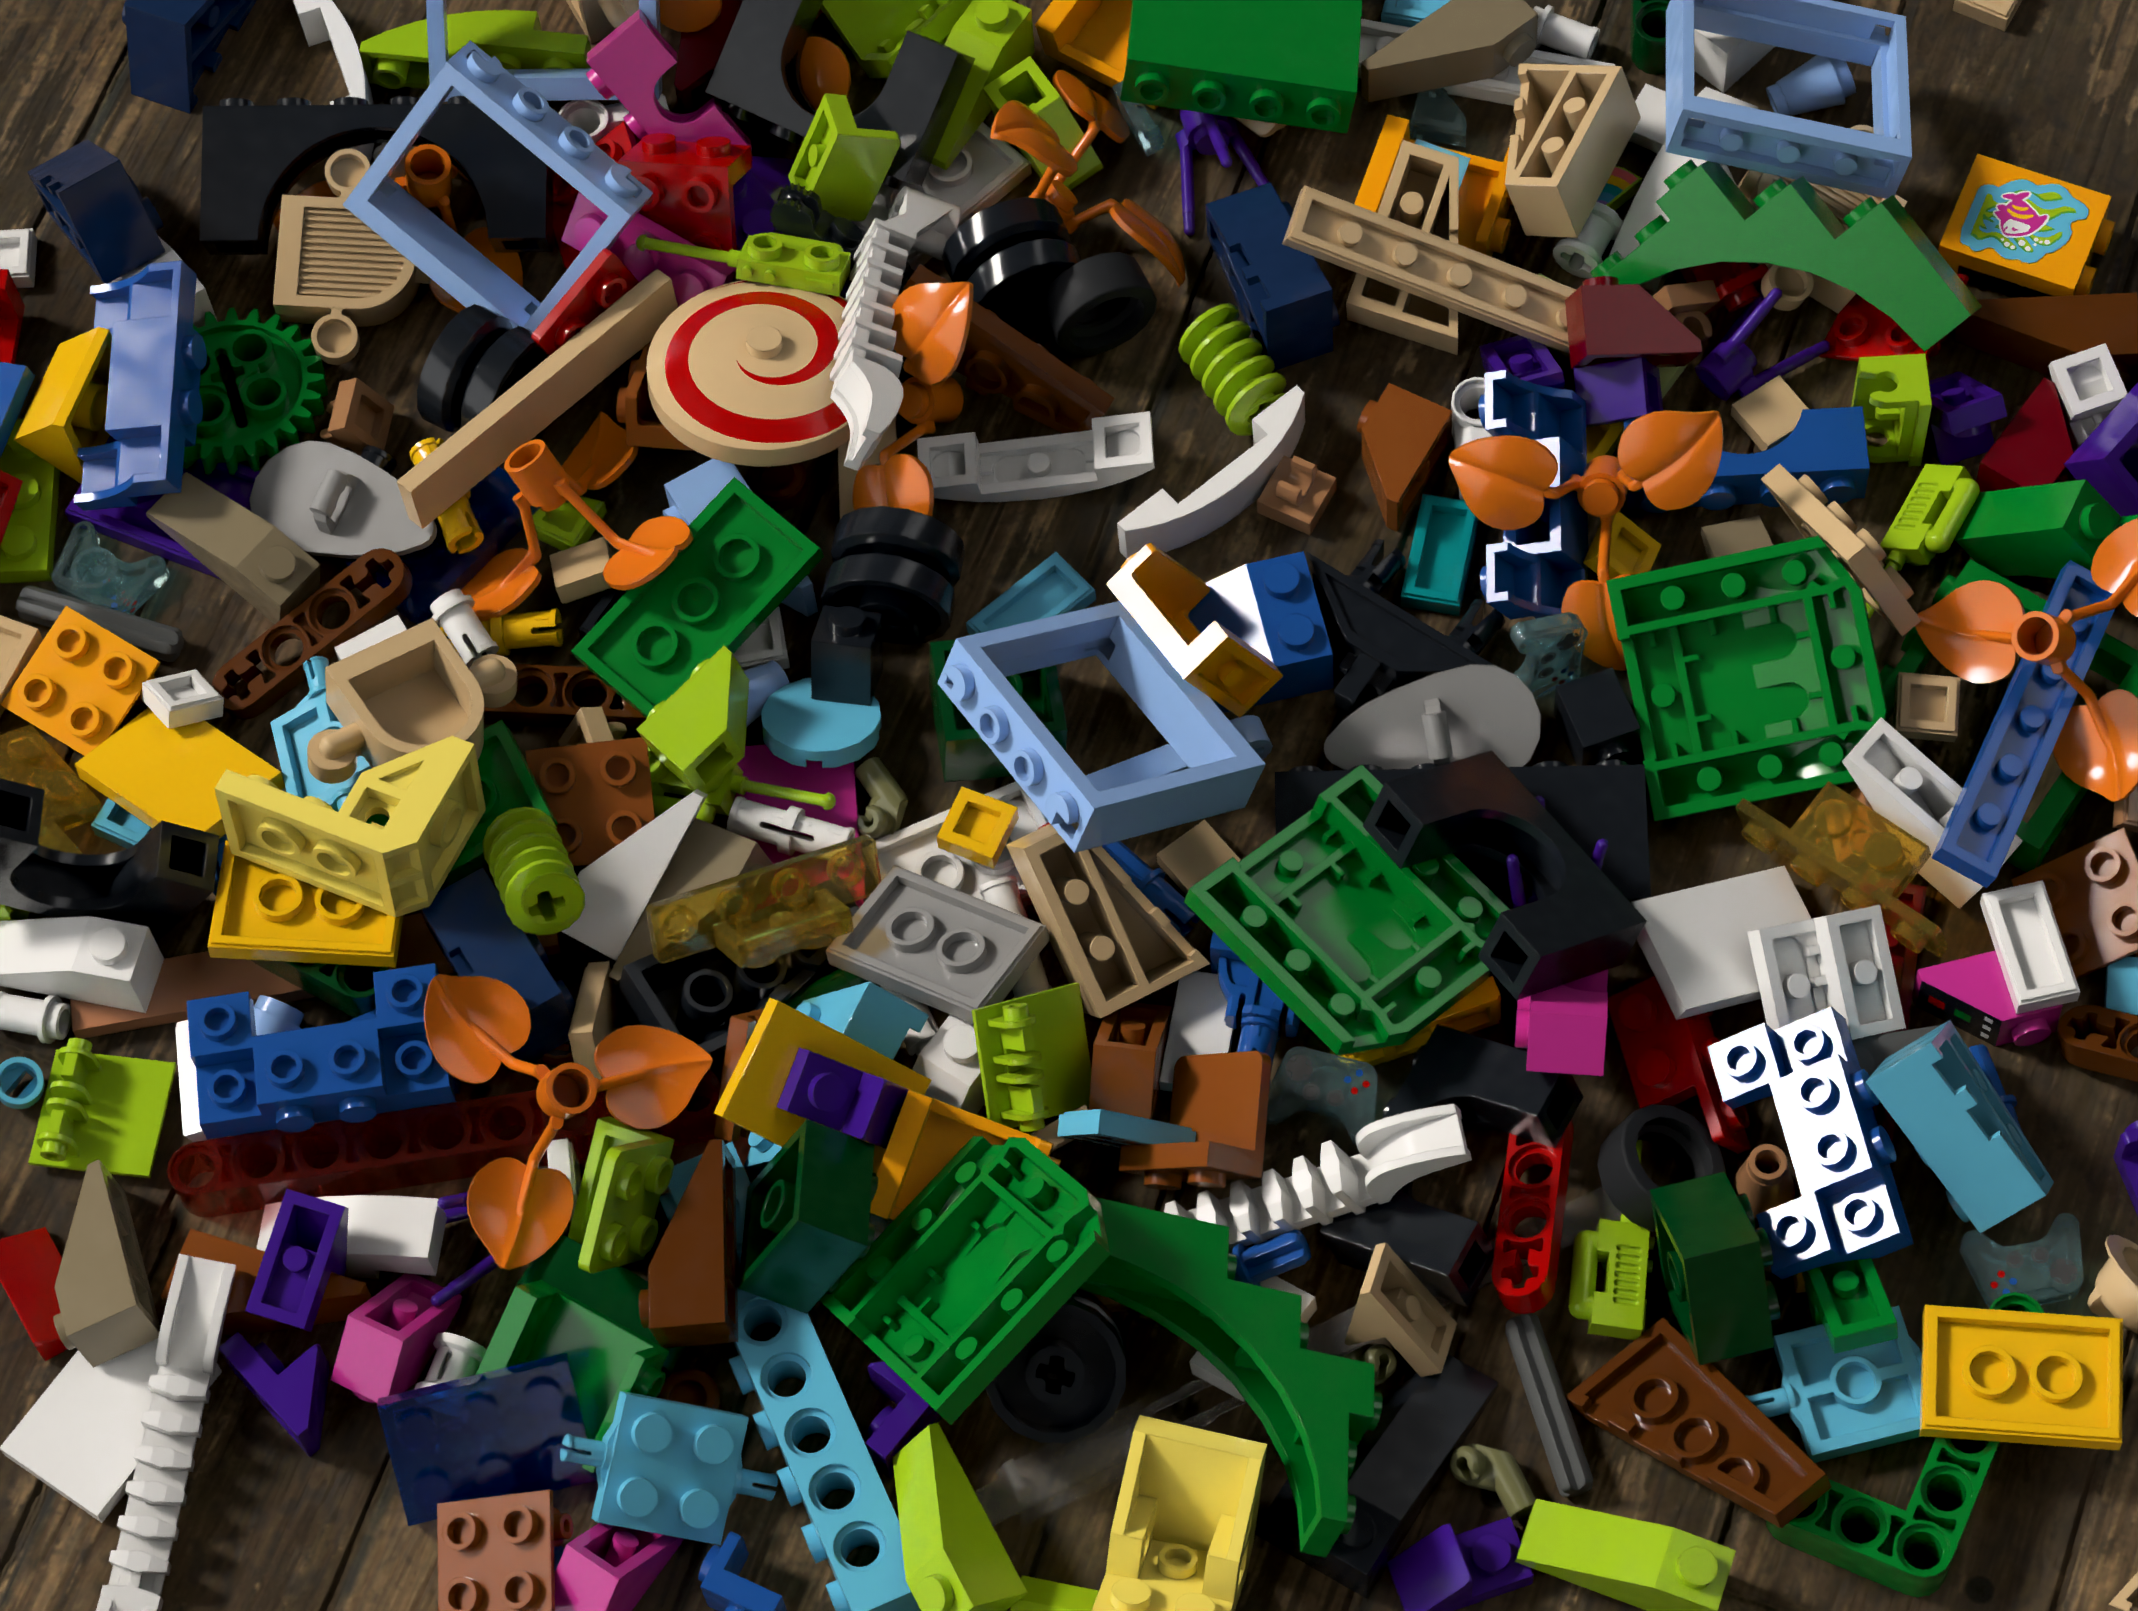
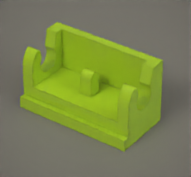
M1926 354L1859 357L1851 407L1863 406L1866 435L1878 432L1883 434L1888 441L1880 447L1867 446L1869 462L1908 461L1909 466H1921L1932 409Z

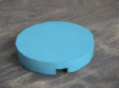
M804 678L782 686L766 700L761 710L763 742L773 755L792 765L807 767L806 760L822 761V768L840 767L861 759L875 748L879 740V730L881 728L880 705L875 697H873L871 706L812 699L811 678Z

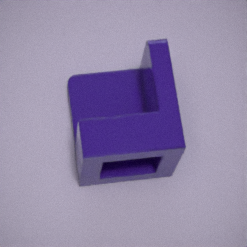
M1643 357L1573 368L1576 394L1586 401V427L1623 422L1627 419H1637L1651 412L1663 411L1659 368Z

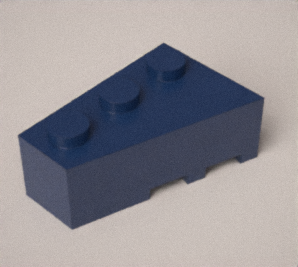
M126 0L122 11V21L126 25L131 94L191 114L198 102V97L194 95L193 89L204 70L215 73L222 61L221 54L215 52L228 29L239 32L257 0Z
M85 140L27 172L51 219L104 284L112 282L166 252L156 233L164 225L149 198H142L135 183L126 173L120 159L91 141Z
M1270 182L1205 204L1209 241L1243 318L1250 326L1252 338L1258 339L1262 344L1263 351L1261 355H1267L1274 361L1275 368L1273 371L1332 352L1333 327L1340 325L1339 314L1333 300L1332 288L1314 256L1282 245L1293 214L1290 203L1288 201H1281Z
M482 867L438 891L430 907L420 911L429 931L456 976H485L500 980L514 988L524 998L529 1008L531 1030L528 1040L519 1050L511 1053V1055L519 1060L532 1063L543 1057L544 1054L568 1042V1033L572 1021L571 1016H573L576 1003L562 979L555 982L545 965L550 963V960L538 937L535 934H525L512 923L506 913L505 905L500 898L497 887L494 886L484 868Z

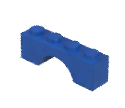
M1863 406L1803 409L1792 433L1778 445L1768 450L1751 454L1722 451L1717 474L1708 491L1697 502L1688 507L1702 506L1709 510H1723L1733 505L1759 503L1769 507H1781L1761 480L1763 476L1779 463L1797 480L1804 474L1808 475L1824 493L1829 504L1833 500L1838 504H1842L1855 498H1865L1870 466ZM1627 419L1623 421V432L1626 429V427L1635 419ZM1644 488L1636 492L1628 489L1626 496L1627 510H1644L1649 513L1670 511L1654 506L1647 498Z

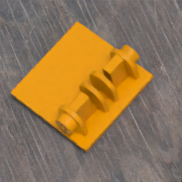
M65 606L0 705L85 756L117 731L134 704L138 705L143 702L142 682L155 679L154 673L161 662L80 613Z

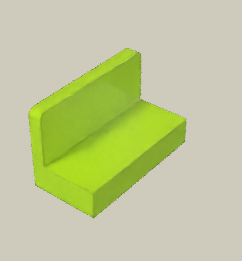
M825 93L788 174L790 184L798 185L799 183L802 187L806 186L805 189L807 191L812 190L818 194L823 210H826L833 216L843 217L850 221H863L866 219L901 144L899 135L896 131L857 128L847 96Z

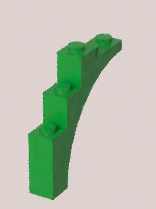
M1692 159L1664 180V183L1670 190L1656 201L1670 221L1667 222L1662 214L1659 215L1634 236L1640 246L1625 258L1618 251L1614 252L1590 272L1593 277H1617L1619 285L1642 284L1674 270L1716 262L1769 263L1810 272L1854 291L1890 316L1924 352L1982 307L1894 195L1885 199L1880 204H1877L1872 197L1866 199L1843 218L1849 227L1846 230L1804 176L1793 181L1788 186L1782 178L1776 180L1753 199L1759 208L1756 211L1719 163L1706 161L1697 167Z
M2086 479L1986 491L1979 493L1955 541L1976 563L2000 576H2036L2057 579L2060 570L2069 560L2091 571L2093 557L2103 540L2120 526L2138 518V515L2120 516Z
M1095 1197L1102 1206L1110 1256L1079 1289L1108 1297L1155 1320L1196 1348L1232 1382L1261 1420L1284 1464L1297 1507L1300 1552L1326 1558L1339 1535H1347L1352 1527L1356 1512V1498L1354 1495L1348 1494V1479L1354 1469L1357 1445L1366 1430H1375L1380 1419L1383 1400L1382 1394L1374 1391L1375 1364L1306 1349L1309 1339L1308 1323L1301 1322L1302 1295L1235 1281L1237 1258L1236 1255L1228 1254L1229 1227Z

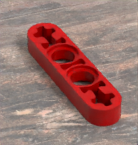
M1572 1119L1556 1148L1509 1133L1492 1266V1281L1500 1301L1506 1309L1513 1313L1529 1314L1542 1309L1553 1298L1556 1289L1574 1134ZM1547 1164L1553 1167L1550 1176L1541 1183L1532 1185L1520 1181L1525 1170L1533 1165ZM1541 1217L1547 1220L1543 1230L1533 1237L1523 1238L1514 1234L1516 1226L1526 1218ZM1521 1259L1528 1260L1533 1277L1526 1280L1523 1288H1515L1514 1285L1520 1284L1523 1278L1524 1266Z

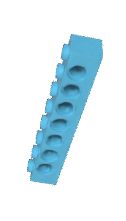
M730 1142L726 1146L735 1159L738 1271L741 1264L747 1188L751 1183L733 1142ZM703 1154L674 1166L673 1175L668 1185L669 1193L660 1196L659 1199L669 1223ZM738 1289V1342H734V1345L739 1355L729 1359V1363L742 1394L745 1395L755 1391L763 1411L752 1416L766 1450L768 1451L778 1446L787 1467L776 1472L790 1506L792 1507L803 1502L811 1523L801 1527V1531L813 1560L816 1564L827 1559L836 1580L825 1586L835 1611H920L905 1579L899 1520L808 1313L800 1312ZM773 1323L781 1327L779 1333L768 1341H756L750 1338L753 1330L759 1325ZM798 1378L805 1382L802 1390L793 1396L782 1397L773 1393L775 1387L785 1379ZM821 1433L830 1438L827 1445L818 1452L806 1453L797 1448L800 1441L809 1434ZM846 1489L854 1494L852 1501L844 1508L833 1510L822 1505L824 1497L833 1490ZM868 1545L879 1550L877 1558L867 1566L856 1567L846 1562L849 1553L859 1546Z

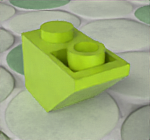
M1028 56L983 87L994 117L1005 103L1017 100L1042 117L1055 130L1060 139V144L1070 153H1072L1084 135L1060 94L1031 56ZM1091 144L1078 161L1077 171L1071 177H1067L1063 183L1070 190L1104 168ZM1017 147L1022 155L1031 163V167L1038 176L1042 178L1048 166Z
M723 646L711 658L698 664L691 673L690 678L667 700L654 706L646 720L636 729L653 755L692 791L698 789L707 793L745 757L749 679L733 653Z

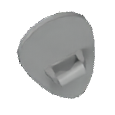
M308 440L287 446L267 461L255 478L250 496L251 512L277 527L306 553L313 556L358 559L372 549L379 548L392 550L398 556H402L428 547L437 535V525L434 520L422 529L408 518L397 484L398 480L358 454L329 442Z
M1469 664L1431 674L1365 703L1343 719L1327 736L1324 742V753L1332 764L1344 770H1350L1361 764L1377 765L1383 769H1411L1423 763L1444 765L1491 750L1507 767H1523L1531 759L1539 742L1541 714L1532 691L1516 674L1496 665Z

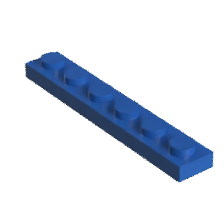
M2069 560L2060 570L2042 612L2058 617L2064 609L2074 610L2108 599L2113 593L2101 589L2092 579L2090 570ZM2115 609L2076 621L2072 625L2076 634V647L2066 663L2082 681L2086 676ZM2021 657L1932 855V859L1985 888L1998 876L2078 694L2060 675L2052 672L2051 666L2035 663Z

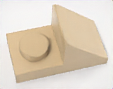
M1381 1243L1375 1246L1344 1343L1350 1346L1385 1337L1418 1375L1425 1377L1442 1373L1457 1322L1387 1243Z

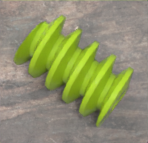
M1231 303L1220 304L1200 315L1186 329L1180 339L1178 351L1182 360L1190 365L1194 378L1201 382L1206 396L1213 400L1216 411L1225 417L1229 430L1236 435L1250 436L1253 435L1252 419L1285 394L1282 392L1286 387V379L1278 372L1272 373L1275 368L1274 361L1267 355H1261L1263 348L1258 339L1249 338L1251 329L1248 323L1242 320L1237 321L1239 318L1238 308Z
M530 807L513 808L496 817L487 828L482 842L484 858L489 865L490 873L494 878V883L512 923L526 933L539 936L556 934L569 928L580 918L585 907L584 890L579 884L578 876L568 858L567 850L562 844L561 836L556 830L557 827L552 818L540 809Z

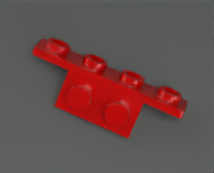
M1655 976L1609 997V1012L1640 1109L1650 1104L1675 1106L1698 1095L1712 1140L1716 1144L1737 1154L1749 1150L1751 1146L1745 1130L1750 1125L1747 1110L1744 1105L1732 1109L1723 1102L1707 1046L1720 1041L1715 1037L1709 1020V1016L1713 1014V1011L1676 1020Z

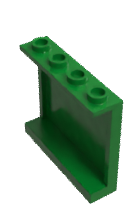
M1132 0L1126 67L1120 101L1347 134L1357 95L1362 0Z

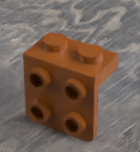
M1243 1051L1180 1057L1174 1067L1169 1123L1192 1128V1131H1196L1195 1142L1121 1146L1119 1171L1144 1176V1187L1160 1190H1181L1182 1182H1187V1184L1197 1187L1225 1188L1226 1180L1262 1178L1271 1076L1270 1056L1259 1051Z

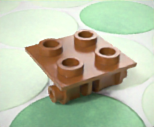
M642 737L525 751L526 762L558 822L556 830L561 836L562 844L567 850L568 858L573 867L590 865L655 819L648 746Z
M2124 827L2011 879L2013 886L2043 880L2076 980L2130 955L2138 957V859Z
M548 1489L437 1503L438 1611H555L554 1547L561 1546L564 1539L571 1538L573 1534V1521L568 1513H561L557 1508L553 1507V1490Z

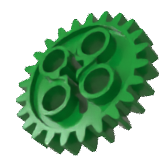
M229 308L225 321L217 322L215 316L210 311L205 312V326L197 328L193 324V329L203 337L207 350V361L205 367L200 372L199 394L203 404V417L201 422L197 424L195 446L184 447L183 468L188 469L198 459H201L205 474L210 475L218 463H225L231 476L235 475L239 462L247 461L250 468L256 472L259 471L260 467L259 457L267 455L272 458L280 452L279 447L283 444L291 446L300 443L297 431L304 433H314L316 431L313 416L324 415L325 409L322 397L328 395L321 356L316 355L311 338L302 340L298 325L294 324L285 330L283 329L281 317L278 314H275L263 324L259 311L255 308L248 314L246 320H238L235 308ZM220 354L227 356L248 423L244 428L237 427L216 359Z

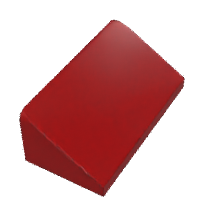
M46 1227L0 1239V1282L34 1346L46 1362L64 1352L67 1348L56 1331L53 1319L54 1315L60 1313L54 1287L62 1256Z

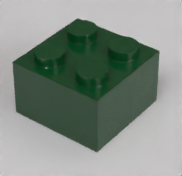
M955 640L930 642L929 690L944 783L1012 776L938 685V680ZM1053 665L1005 677L1066 751L1068 729L1057 666Z
M805 1120L747 1188L738 1289L806 1314L825 1293L831 1294L834 1292L841 1280L842 1274L855 1260H862L867 1255L874 1239L875 1227L869 1223L871 1202L878 1186L877 1174L873 1173L875 1145L811 1120Z
M1725 1172L1650 1189L1665 1296L1698 1364L1704 1365L1775 1347L1771 1321L1780 1319V1307L1774 1286L1771 1281H1766L1764 1272L1765 1267L1773 1266V1255L1765 1229H1755L1753 1211L1745 1193L1736 1195Z

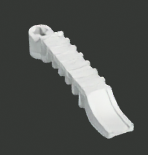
M904 186L898 193L890 210L888 220L883 221L875 217L854 253L853 260L856 263L849 279L852 283L846 292V300L848 302L842 312V320L845 321L838 332V340L841 341L834 352L836 363L830 373V380L834 382L830 398L843 412L850 428V441L844 466L856 471L873 454L883 433L899 411L904 396L902 384L898 379L903 355L893 352L897 331L892 330L895 317V309L892 307L898 297L906 262L919 253L942 260L946 241L957 229L960 219L959 206Z
M1455 1104L1440 1105L1404 1112L1374 1121L1363 1127L1356 1135V1145L1360 1154L1349 1157L1332 1140L1321 1144L1320 1167L1314 1166L1302 1155L1293 1159L1292 1176L1283 1178L1272 1168L1263 1172L1262 1186L1251 1189L1242 1180H1237L1231 1183L1230 1197L1219 1200L1206 1190L1198 1193L1197 1208L1187 1211L1174 1200L1165 1204L1164 1213L1229 1227L1228 1254L1232 1253L1234 1245L1239 1243L1245 1246L1257 1245L1294 1229L1300 1230L1316 1223H1321L1323 1226L1331 1224L1334 1217L1353 1212L1355 1215L1366 1212V1206L1390 1202L1398 1190L1419 1177L1472 1160L1461 1122V1110Z
M179 1254L158 1337L155 1359L159 1369L157 1375H150L148 1387L151 1393H153L149 1411H143L141 1423L145 1429L141 1446H135L133 1454L137 1463L133 1481H127L125 1489L126 1494L129 1496L125 1515L119 1516L117 1523L121 1533L117 1550H111L109 1562L113 1565L109 1584L102 1585L96 1611H160L162 1609V1589L165 1576H169L171 1570L169 1559L173 1541H177L179 1535L177 1524L181 1507H184L186 1504L187 1495L185 1488L188 1475L194 1469L193 1453L197 1438H201L203 1429L201 1418L204 1405L209 1403L211 1393L208 1387L210 1378L215 1375L218 1348L220 1347L223 1325L237 1268L235 1264Z

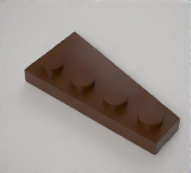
M919 264L898 296L910 286L920 283L950 282L936 275L922 264ZM973 300L972 317L965 349L960 363L955 370L967 377L965 386L985 396L988 393H1001L1013 399L1015 411L1063 434L1092 430V418L1103 417L1115 398L1099 388L1091 379L1082 376L1050 354L1042 345L1031 341L1001 320L997 314L985 309Z
M1661 1318L1565 1396L1570 1411L1779 1528H1783L1831 1488L1827 1474L1711 1363L1698 1364L1688 1341L1664 1318Z

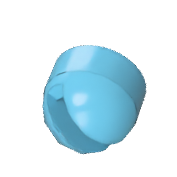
M20 1056L12 1057L0 1064V1101L13 1109H25L37 1103L43 1095L45 1087L43 1072L39 1065L29 1058ZM26 1073L33 1077V1080L17 1098L8 1096L18 1086Z

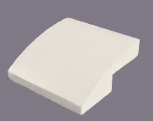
M1880 905L1747 932L1766 1024L1773 1030L1830 1006L1846 1019L1852 1040L1906 1028Z

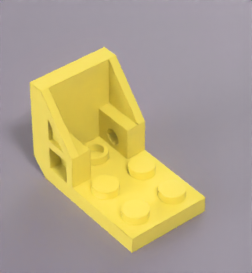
M455 736L447 737L362 772L338 812L319 798L313 796L301 798L282 791L270 780L259 775H249L246 777L226 769L214 788L231 854L393 917H399L430 907L486 810L475 744ZM374 814H384L389 817L385 826L374 822L368 824L366 821Z
M1139 1415L1131 1439L1111 1528L1106 1573L1092 1611H1235L1245 1582L1253 1548L1267 1444Z

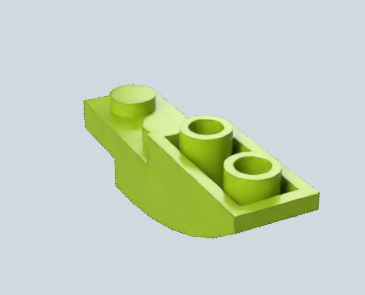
M485 10L447 14L449 59L471 40L491 58L496 56L504 69L591 68L587 63V53L591 50L588 35L542 31L537 11ZM427 19L387 30L361 42L359 53L370 84H378L389 89H400L402 87L427 89L429 87Z

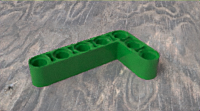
M2017 1292L2003 1294L1995 1299L1989 1308L1994 1310L2044 1313L2043 1308L2035 1299L2027 1294ZM1936 1437L1906 1511L1829 1479L1831 1488L1810 1505L1813 1513L1807 1517H1795L1783 1528H1779L1765 1520L1766 1527L1775 1539L1792 1548L1905 1595L1913 1597L1929 1596L1939 1590L1946 1579L2001 1442L1978 1440L1983 1450L1978 1453L1968 1454L1958 1450L1951 1442V1438ZM1935 1491L1948 1492L1955 1496L1960 1507L1953 1511L1938 1510L1932 1506L1927 1495ZM1849 1523L1864 1524L1870 1528L1875 1539L1868 1543H1855L1845 1537L1841 1528ZM1914 1548L1924 1549L1932 1554L1937 1565L1931 1569H1917L1906 1561L1903 1553Z

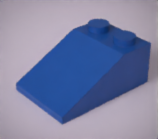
M1304 551L1248 563L1206 583L1210 588V592L1188 615L1197 629L1202 633L1214 620L1270 659L1283 674V677L1253 706L1334 688L1333 652ZM1213 700V702L1218 706V708L1223 713L1230 712L1221 704Z

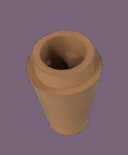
M1762 1144L1754 1148L1743 1165L1735 1173L1731 1183L1736 1195L1743 1193L1747 1195L1754 1218H1756L1757 1214L1793 1200L1795 1195V1186L1788 1167L1787 1157L1782 1149L1772 1144Z

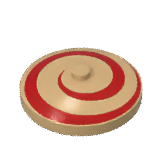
M746 280L723 284L689 299L666 318L655 333L649 347L646 366L648 392L658 419L675 438L689 448L710 458L737 465L755 467L789 465L817 458L842 446L850 440V428L843 412L830 398L834 384L830 380V373L836 363L834 352L841 341L838 340V332L845 321L842 320V312L848 300L840 295L838 297Z

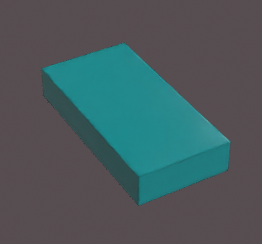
M1427 494L1422 495L1401 592V607L1455 616L1460 615L1480 521L1467 507L1464 500Z

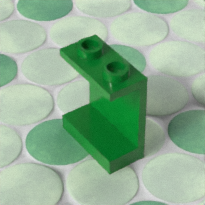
M543 1280L515 1286L464 1401L484 1412L507 1406L562 1438L566 1434H571L572 1436L602 1441L603 1436L613 1423L620 1391L657 1398L666 1379V1373L661 1371L670 1351ZM582 1466V1468L588 1470L591 1473L596 1472V1467L594 1466Z

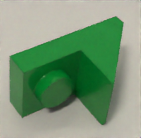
M1871 1258L1838 1262L1801 1272L1813 1325L1823 1324L1834 1354L1898 1339L1897 1320Z

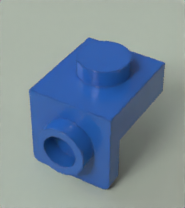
M730 1531L722 1547L718 1545L711 1547L701 1565L698 1576L699 1581L702 1582L700 1587L708 1607L717 1611H787L781 1595L739 1576L749 1555L743 1536Z

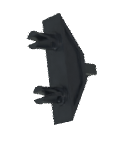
M1375 540L1370 550L1350 575L1341 573L1307 552V564L1320 610L1342 657V662L1338 668L1339 672L1345 676L1334 690V707L1348 716L1367 703L1374 694L1381 696L1431 674L1469 664L1493 665L1478 655L1496 632L1504 626L1506 622L1504 616L1494 609L1481 621L1483 618V600L1475 599L1466 614L1449 636L1379 596L1395 574L1406 564L1404 555L1397 547L1383 559L1384 540Z

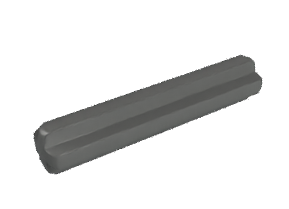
M33 585L25 586L16 601V609L21 619L48 627L53 626L65 606H68L153 658L166 662L176 661L184 646L185 639L182 637V631L179 628Z
M1534 1313L1513 1317L1506 1322L1505 1333L1559 1494L1565 1498L1582 1495L1592 1489L1593 1476L1539 1317Z

